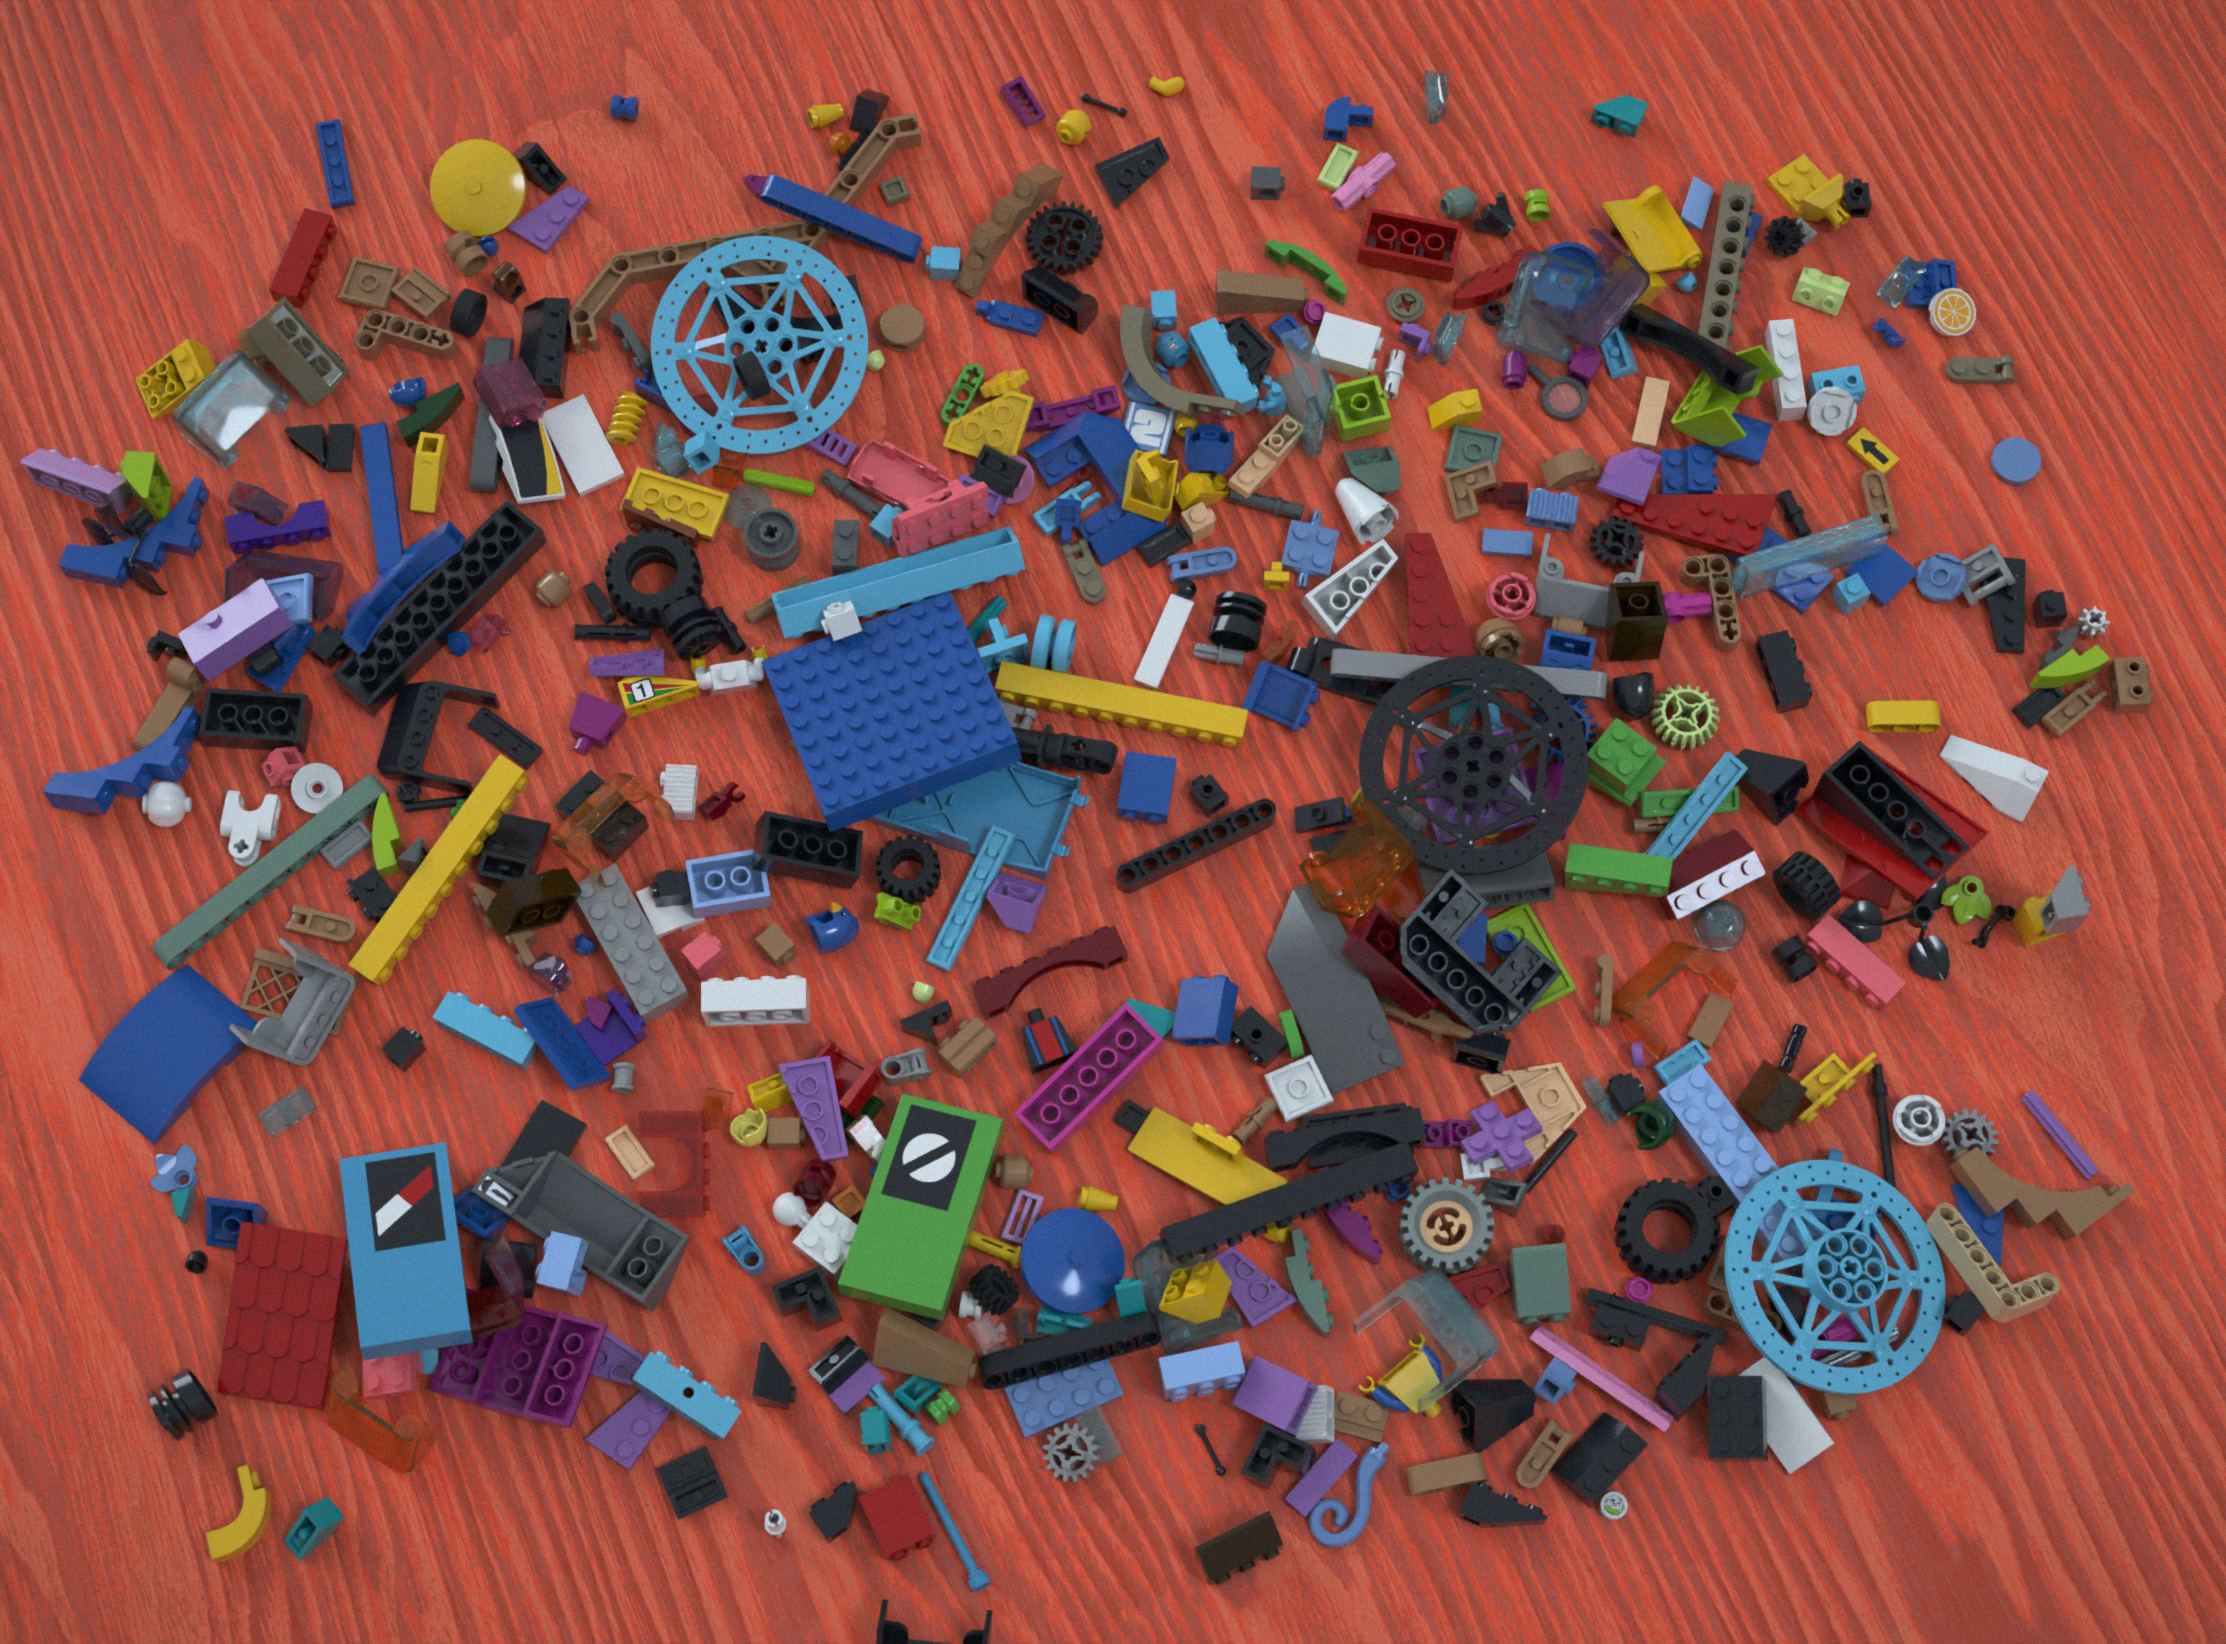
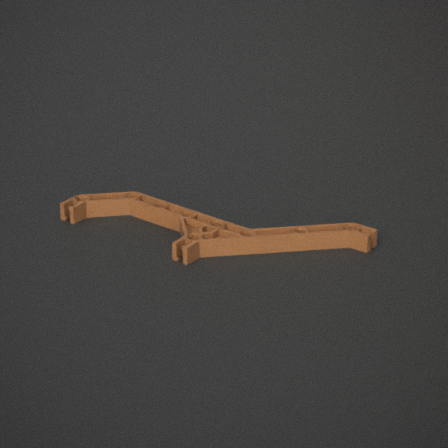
M916 113L882 120L824 195L854 207L897 150L922 146ZM850 183H855L853 186H848ZM798 220L616 254L609 260L569 312L576 354L586 353L585 348H582L580 337L590 334L593 337H589L588 341L592 343L594 352L601 351L597 328L631 285L676 277L690 261L711 247L736 238L772 236L796 241L819 252L834 232L808 221ZM811 233L817 234L815 236H808ZM674 259L671 263L666 262L667 260ZM754 260L732 265L721 272L730 278L785 274L788 264L772 261L769 265L764 260ZM802 261L797 262L798 266L802 264ZM622 268H627L625 271H618ZM780 282L743 286L762 296L766 304L780 285ZM771 284H778L775 287H769ZM787 290L780 298L783 300L782 302H780L781 308H784V310ZM581 319H587L583 323L578 322Z

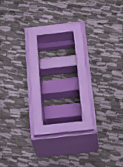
M830 429L817 437L815 441L812 440L803 445L804 448L845 468L857 450V445ZM826 438L828 440L823 447L821 443ZM835 442V443H837V445H836V447L834 448V450H833V452H832V451H830V448L832 447L833 443ZM842 447H845L846 450L842 457L838 456Z

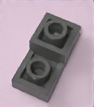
M2077 625L2069 630L2064 628L2055 635L2056 640L2051 647L2052 649L2041 657L2043 661L2038 668L2040 671L2069 651L2080 629Z

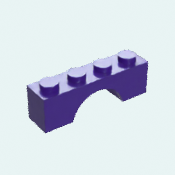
M324 500L299 504L294 516L286 523L277 526L260 524L252 517L250 512L225 516L227 540L233 553L246 554L251 550L261 548L269 550L279 545H297L303 541H321L326 537H332L329 510Z

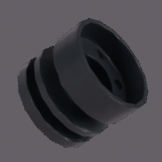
M1227 591L1218 594L1213 609L1215 617L1211 619L1208 639L1218 647L1221 644L1224 648L1245 651L1244 653L1257 650L1262 634L1260 627L1264 625L1267 605L1258 597L1247 593Z
M692 595L673 603L659 617V624L666 637L671 639V646L675 649L678 659L690 660L692 656L693 659L699 658L701 655H705L716 648L725 636L717 618L712 617L713 612L707 600L701 595Z
M185 1368L172 1377V1382L176 1389L173 1392L164 1384L159 1386L164 1398H161L154 1390L147 1394L154 1415L163 1428L170 1432L178 1441L185 1437L180 1425L189 1433L194 1431L190 1420L192 1417H195L197 1421L204 1425L218 1415L217 1408L212 1399L189 1368Z

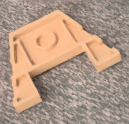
M1561 1062L1528 1067L1527 1069L1517 1071H1502V1073L1492 1075L1490 1073L1483 1074L1479 1078L1490 1099L1515 1087L1526 1107L1532 1111L1542 1125V1133L1523 1142L1533 1156V1163L1529 1164V1166L1534 1165L1587 1108Z

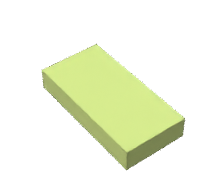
M1337 142L1316 184L1336 192L1346 180L1358 158L1359 152Z

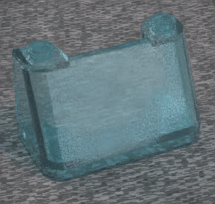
M1546 251L1526 253L1520 262L1498 334V345L1566 364L1572 355L1573 349L1570 341L1565 338L1579 294L1591 289L1594 283L1593 275L1595 270Z
M235 350L176 408L173 413V421L182 437L225 469L239 457L237 443L269 410L274 414L282 413L288 408L292 400L241 350Z
M1161 1239L1151 1241L1134 1256L1132 1268L1136 1280L1141 1279L1148 1311L1155 1313L1162 1336L1160 1344L1164 1352L1168 1355L1180 1353L1240 1330L1243 1327L1240 1314L1231 1306L1223 1308L1220 1317L1198 1324L1160 1310L1159 1305L1172 1272L1179 1268L1185 1269L1195 1266L1199 1262L1207 1260L1210 1255L1204 1256L1201 1253L1193 1256L1194 1259L1186 1264L1179 1265L1178 1262L1170 1264Z

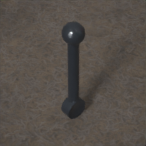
M1087 93L1081 97L1084 103L1091 102L1114 111L1121 117H1126L1128 113L1124 108H1116L1091 98Z
M1198 1424L1195 1428L1196 1434L1201 1436L1216 1466V1474L1224 1476L1226 1468L1221 1466L1205 1434L1206 1427L1203 1424Z

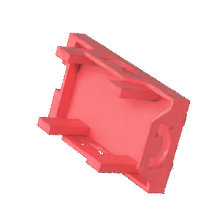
M874 439L864 444L852 462L849 474L846 477L853 485L893 506L901 508L904 512L909 510L903 504L904 499L912 496L919 499L947 488V483L952 481L939 474L937 467L896 448L895 445L884 441L882 444ZM951 492L945 494L944 498L940 500L932 501L931 499L927 501V503L931 504L941 502L943 499H947L949 496H951Z
M958 479L947 483V488L919 499L915 496L904 499L903 504L909 510L897 514L896 518H892V538L897 546L899 555L905 558L988 525L989 511L984 506L986 500H988V486L981 481L965 488ZM951 492L952 496H949L944 501L931 504L927 503V501L931 499L932 501L940 500L944 498L945 494Z
M421 1351L365 1361L362 1357L363 1398L389 1399L407 1396L411 1392H416V1375H423V1362L420 1361Z

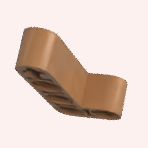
M379 309L367 312L355 337L358 351L365 360L376 359L381 354L385 343L445 361L453 359L458 352L451 332ZM376 323H381L379 326H374ZM401 329L404 330V331L401 332V333H396L398 330H401ZM420 337H426L424 340H418ZM372 343V345L364 347L366 344Z
M1721 554L1688 557L1684 560L1679 573L1680 582L1688 587H1706V592H1709L1712 600V614L1710 616L1716 647L1724 653L1733 652L1741 638V626L1729 561ZM1711 567H1719L1722 571L1716 572ZM1687 569H1693L1697 574H1690L1687 572ZM1721 589L1726 594L1720 595L1715 590ZM1725 612L1730 617L1724 618L1719 613Z
M178 657L171 659L165 673L169 683L136 735L133 742V750L139 752L147 747L176 721L185 706L193 707L206 683L205 676L195 665Z

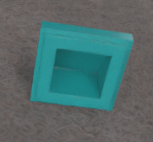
M191 1187L172 1192L171 1194L176 1216L183 1223L189 1221L196 1197V1192Z

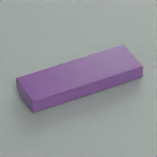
M1337 1438L1307 1472L1305 1478L1303 1477L1284 1500L1305 1518L1358 1458V1455Z

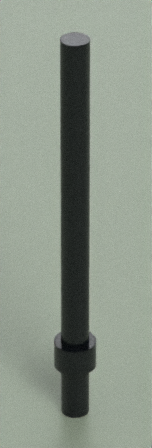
M1875 1064L1872 1068L1873 1085H1871L1872 1097H1875L1884 1180L1896 1189L1886 1104L1888 1089L1887 1084L1884 1083L1882 1064Z

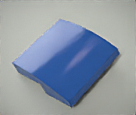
M1933 258L1929 263L1906 260L1902 264L1906 307L1929 309V304L1937 293L1945 289L1957 288L1955 261Z
M1733 412L1732 416L1747 434L1746 437L1729 442L1722 447H1713L1712 451L1759 465L1772 424Z
M1877 540L1844 573L1847 577L1858 573L1871 592L1870 595L1883 607L1918 572L1896 551L1882 541Z

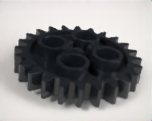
M1062 201L1061 207H1058L1053 202L1052 209L1043 206L1044 213L1036 211V219L1030 218V226L1026 227L1028 235H1025L1026 243H1028L1027 251L1031 252V259H1037V266L1045 263V270L1053 267L1055 274L1060 269H1063L1064 275H1067L1068 269H1072L1073 273L1077 274V267L1086 270V262L1093 265V257L1099 258V250L1103 249L1102 241L1104 240L1103 233H1101L1102 224H1098L1097 216L1092 217L1091 209L1084 212L1083 204L1077 209L1075 208V202H1072L1070 207L1066 206L1065 201ZM1070 220L1068 235L1065 237L1064 250L1062 255L1059 256L1061 240L1064 239L1066 223ZM1054 223L1060 224V226L1053 227L1051 225ZM1077 228L1084 229L1080 232L1075 231ZM1048 244H1053V245H1055L1054 247H1051V248L1046 247V245H1048ZM1071 249L1078 250L1077 252H1069Z

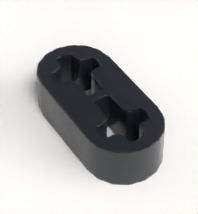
M592 581L583 586L586 596L604 624L609 625L616 621L617 617L597 584Z

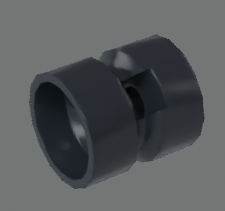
M1799 935L1785 940L1770 953L1779 966H1784L1783 973L1791 984L1802 980L1819 966L1813 955L1805 952L1807 947Z

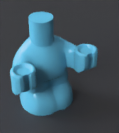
M1269 375L1264 376L1263 386L1270 390L1263 400L1258 401L1257 410L1268 416H1278L1285 411L1286 395L1281 386L1272 381Z

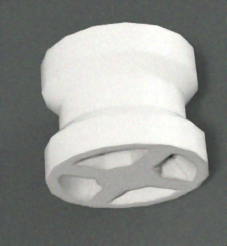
M963 1291L959 1317L973 1316L975 1320H981L983 1305L979 1307L977 1304L979 1301L977 1299L974 1300L973 1295L968 1291Z

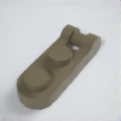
M2003 356L2001 358L1957 357L1949 360L1944 373L1950 382L1956 384H2012L2015 382V373L2012 372L2014 358L2011 356ZM1995 369H2002V373H1995Z
M1086 539L1077 540L1078 543L1073 545L1066 544L1061 546L1065 560L1084 602L1093 606L1102 603L1106 597V587ZM1081 552L1083 557L1075 560L1073 555Z

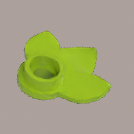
M1973 875L1961 878L1957 885L1948 886L1941 896V904L1953 906L1954 918L1958 925L1969 922L1975 914L1987 920L1992 910L1991 900L1983 892L1982 881ZM1969 883H1972L1975 886V891L1973 893H1970L1967 890V885Z

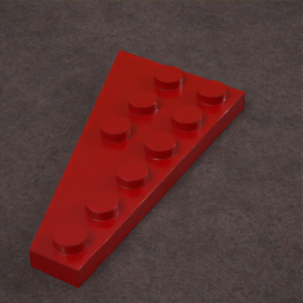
M1647 494L1643 506L1618 498L1611 516H1613L1615 521H1618L1619 517L1623 516V522L1625 523L1631 519V526L1634 527L1639 526L1641 529L1755 561L1778 494Z
M1406 533L1410 655L1441 658L1477 655L1432 534Z

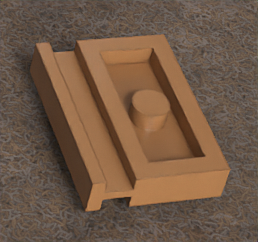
M416 266L391 289L395 297L427 322L444 306L447 300L452 298L447 290Z
M1338 1391L1334 1404V1432L1380 1444L1389 1409L1377 1401Z

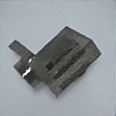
M1017 1307V1315H1012V1330L1018 1331V1344H1026L1044 1339L1045 1333H1029L1028 1307Z

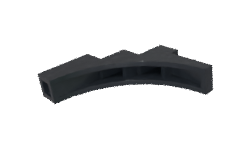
M710 286L704 288L706 297L711 289ZM733 286L731 287V289H732L735 293H737L743 300H745V301H746L751 307H753L755 310H761V309H762V308L759 307L758 305H756V304L750 302L748 299H746L743 295H741L738 291H736V289H735ZM726 294L725 296L734 319L745 314L746 311ZM716 297L711 307L728 332L727 320L719 299ZM839 313L824 316L833 330L843 329ZM791 316L790 324L793 328L824 331L816 317L800 318ZM772 321L768 325V331L774 332L779 328L778 321ZM747 323L744 326V333H752L755 329V324ZM799 337L801 349L821 341ZM785 341L781 346V350H785L792 341ZM825 348L802 357L805 364L808 365L812 362L820 361Z

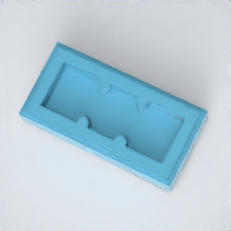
M1694 1039L1655 1065L1653 1069L1663 1083L1668 1086L1699 1064L1705 1066L1712 1059L1699 1041Z

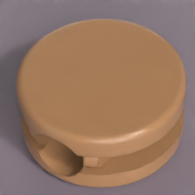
M897 304L888 308L880 319V331L883 342L888 348L896 352H909L919 347L926 333L922 313L914 306L908 304Z

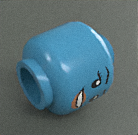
M1164 332L1156 339L1155 354L1167 367H1181L1188 361L1190 345L1178 332Z

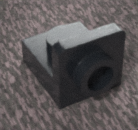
M160 630L148 642L147 653L155 661L159 660L163 651L172 657L179 655L187 659L189 655L181 639Z

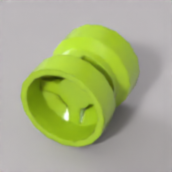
M1535 189L1524 195L1525 204L1528 206L1526 216L1529 221L1541 222L1550 217V207L1547 205L1549 200L1547 191Z

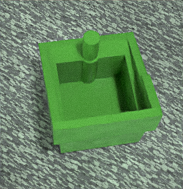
M1616 718L1588 751L1587 784L1595 789H1600L1621 803L1631 807L1639 797V791H1644L1667 761L1656 755L1658 749L1656 746Z

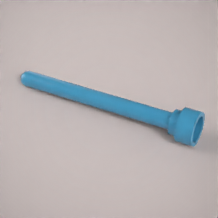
M922 1472L919 1475V1480L969 1572L968 1584L972 1592H978L990 1585L992 1580L987 1572H984L982 1568H978L930 1475L927 1472Z

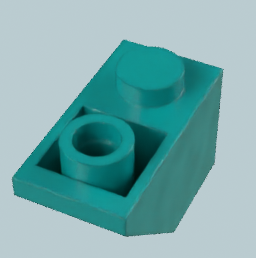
M1629 95L1608 100L1595 105L1591 121L1600 127L1615 130L1623 136L1635 138L1645 118L1648 103Z
M1126 1278L1120 1280L1118 1285H1115V1300L1120 1318L1147 1311L1141 1279L1135 1281L1134 1278Z

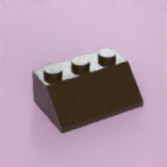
M1267 1511L1195 1547V1558L1208 1584L1216 1583L1219 1586L1231 1580V1574L1239 1570L1241 1574L1246 1573L1256 1567L1255 1562L1263 1558L1267 1562L1279 1556V1550L1283 1548V1542L1270 1511Z

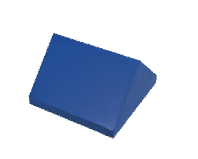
M474 1185L454 1198L457 1225L482 1242L484 1238L498 1239L511 1221L506 1215L471 1191Z
M207 1197V1245L237 1249L241 1221L265 1225L268 1212L260 1203Z

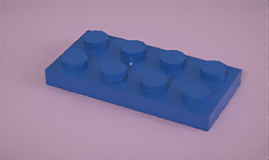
M1768 526L1755 561L1727 553L1723 554L1732 563L1801 615L1834 577Z
M553 997L520 1004L514 1010L521 1024L528 1030L535 1043L542 1049L551 1065L556 1068L564 1079L565 1084L572 1091L603 1084L611 1078L605 1066L598 1060Z

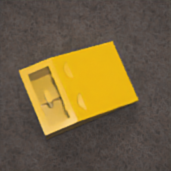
M188 338L135 379L152 419H157L205 399L223 385L207 346Z

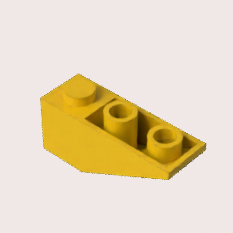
M420 432L415 454L411 511L435 514L450 449L445 435Z

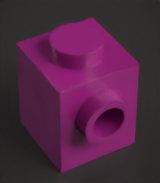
M1582 345L1579 351H1574L1567 364L1570 366L1567 377L1575 378L1588 389L1602 366L1604 355L1600 354L1595 348H1588Z

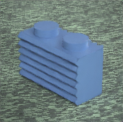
M1544 488L1531 489L1524 525L1574 532L1579 497H1574L1569 492L1555 494L1553 492L1550 493L1549 490Z

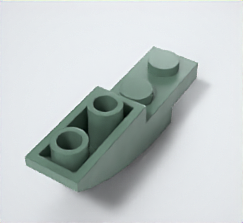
M1302 1229L1291 1230L1290 1237L1293 1257H1286L1284 1262L1291 1291L1294 1297L1298 1299L1297 1304L1313 1328L1323 1338L1329 1337L1330 1329L1334 1328L1332 1313H1327L1325 1303L1329 1302L1327 1286L1322 1287L1321 1279L1310 1280V1278H1314L1313 1263L1307 1262L1306 1253L1310 1252L1308 1236L1303 1237Z

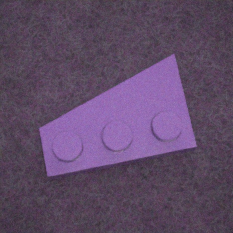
M665 649L589 658L590 676L600 678L607 676H665Z

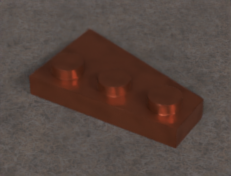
M624 499L622 510L627 526L633 532L639 533V530L646 529V532H652L653 528L661 529L662 533L669 530L675 533L676 538L682 536L688 545L696 549L698 548L700 536L697 529L672 518L662 520L654 513V510L646 507L642 511L632 506L633 501Z

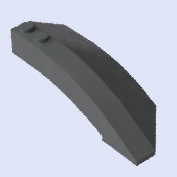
M1315 880L1292 890L1266 957L1291 1006L1313 1059L1330 1094L1333 1095L1403 1066L1405 1062L1368 977L1340 953L1348 936L1321 886Z
M558 1150L549 1152L546 1156L534 1159L530 1157L512 1162V1165L498 1168L496 1166L488 1168L471 1190L544 1243L546 1238L550 1237L552 1231L582 1238L589 1242L582 1268L652 1313L669 1290L690 1241L688 1235L613 1189L561 1154Z

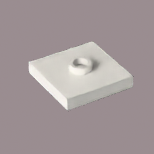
M1312 1054L1264 1075V1079L1285 1123H1289L1334 1102Z

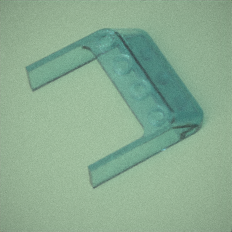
M1306 325L1279 334L1293 372L1278 376L1275 380L1286 395L1285 401L1291 417L1304 425L1301 440L1308 456L1313 458L1321 454L1330 428V422H1333L1331 413L1334 411V389L1337 387L1333 375H1328Z
M1430 1270L1407 1280L1353 1321V1332L1357 1335L1403 1300L1456 1363L1457 1369L1455 1372L1418 1399L1417 1409L1420 1413L1495 1357L1500 1346L1497 1335L1450 1279L1440 1270Z

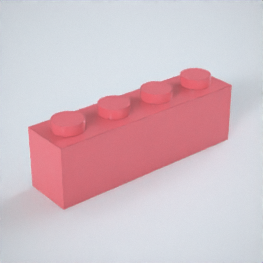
M1829 914L1807 934L1804 940V944H1806L1807 950L1811 954L1823 959L1830 971L1840 974L1852 990H1858L1865 996V1001L1871 1007L1878 1008L1880 1011L1902 991L1907 983Z

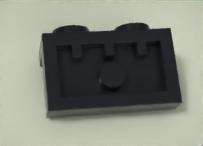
M374 867L354 881L351 878L346 880L350 887L346 890L354 902L360 900L364 906L361 909L363 914L369 921L374 919L378 924L397 898Z

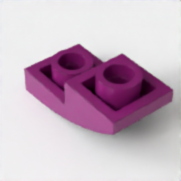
M1448 1119L1444 1122L1423 1120L1427 1138L1425 1145L1417 1146V1148H1461L1460 1141L1473 1135L1472 1121Z

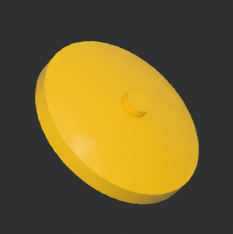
M472 139L457 143L439 158L431 175L430 195L437 214L449 227L457 232L467 230L473 237H484L504 231L518 218L525 204L527 183L520 163L509 150L488 140Z

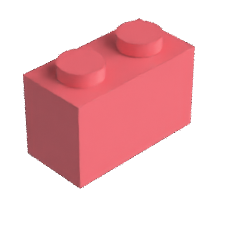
M705 931L680 950L686 967L700 983L707 982L708 979L712 978L726 966L724 960L726 954L722 949L723 945L716 936L710 937Z

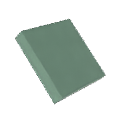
M1455 425L1444 472L1453 473L1489 460L1493 462L1494 468H1496L1503 435Z

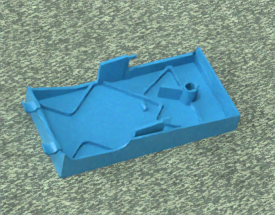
M1016 761L864 820L913 835L914 837L919 836L923 840L973 857H977L991 826L994 825L1016 835L1015 841L1002 866L1047 881L1056 856L1066 858L1071 848L1070 845H1061L1075 806L1086 807L1090 796L1080 795L1081 776L1070 778Z

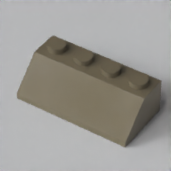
M285 297L281 298L245 331L250 336L252 342L258 345L268 360L280 370L284 378L296 388L301 397L311 407L329 395L350 372Z

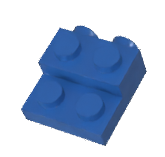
M1687 445L1686 449H1661V494H1712L1713 490H1717L1718 475H1713V467H1717V453H1712V446Z

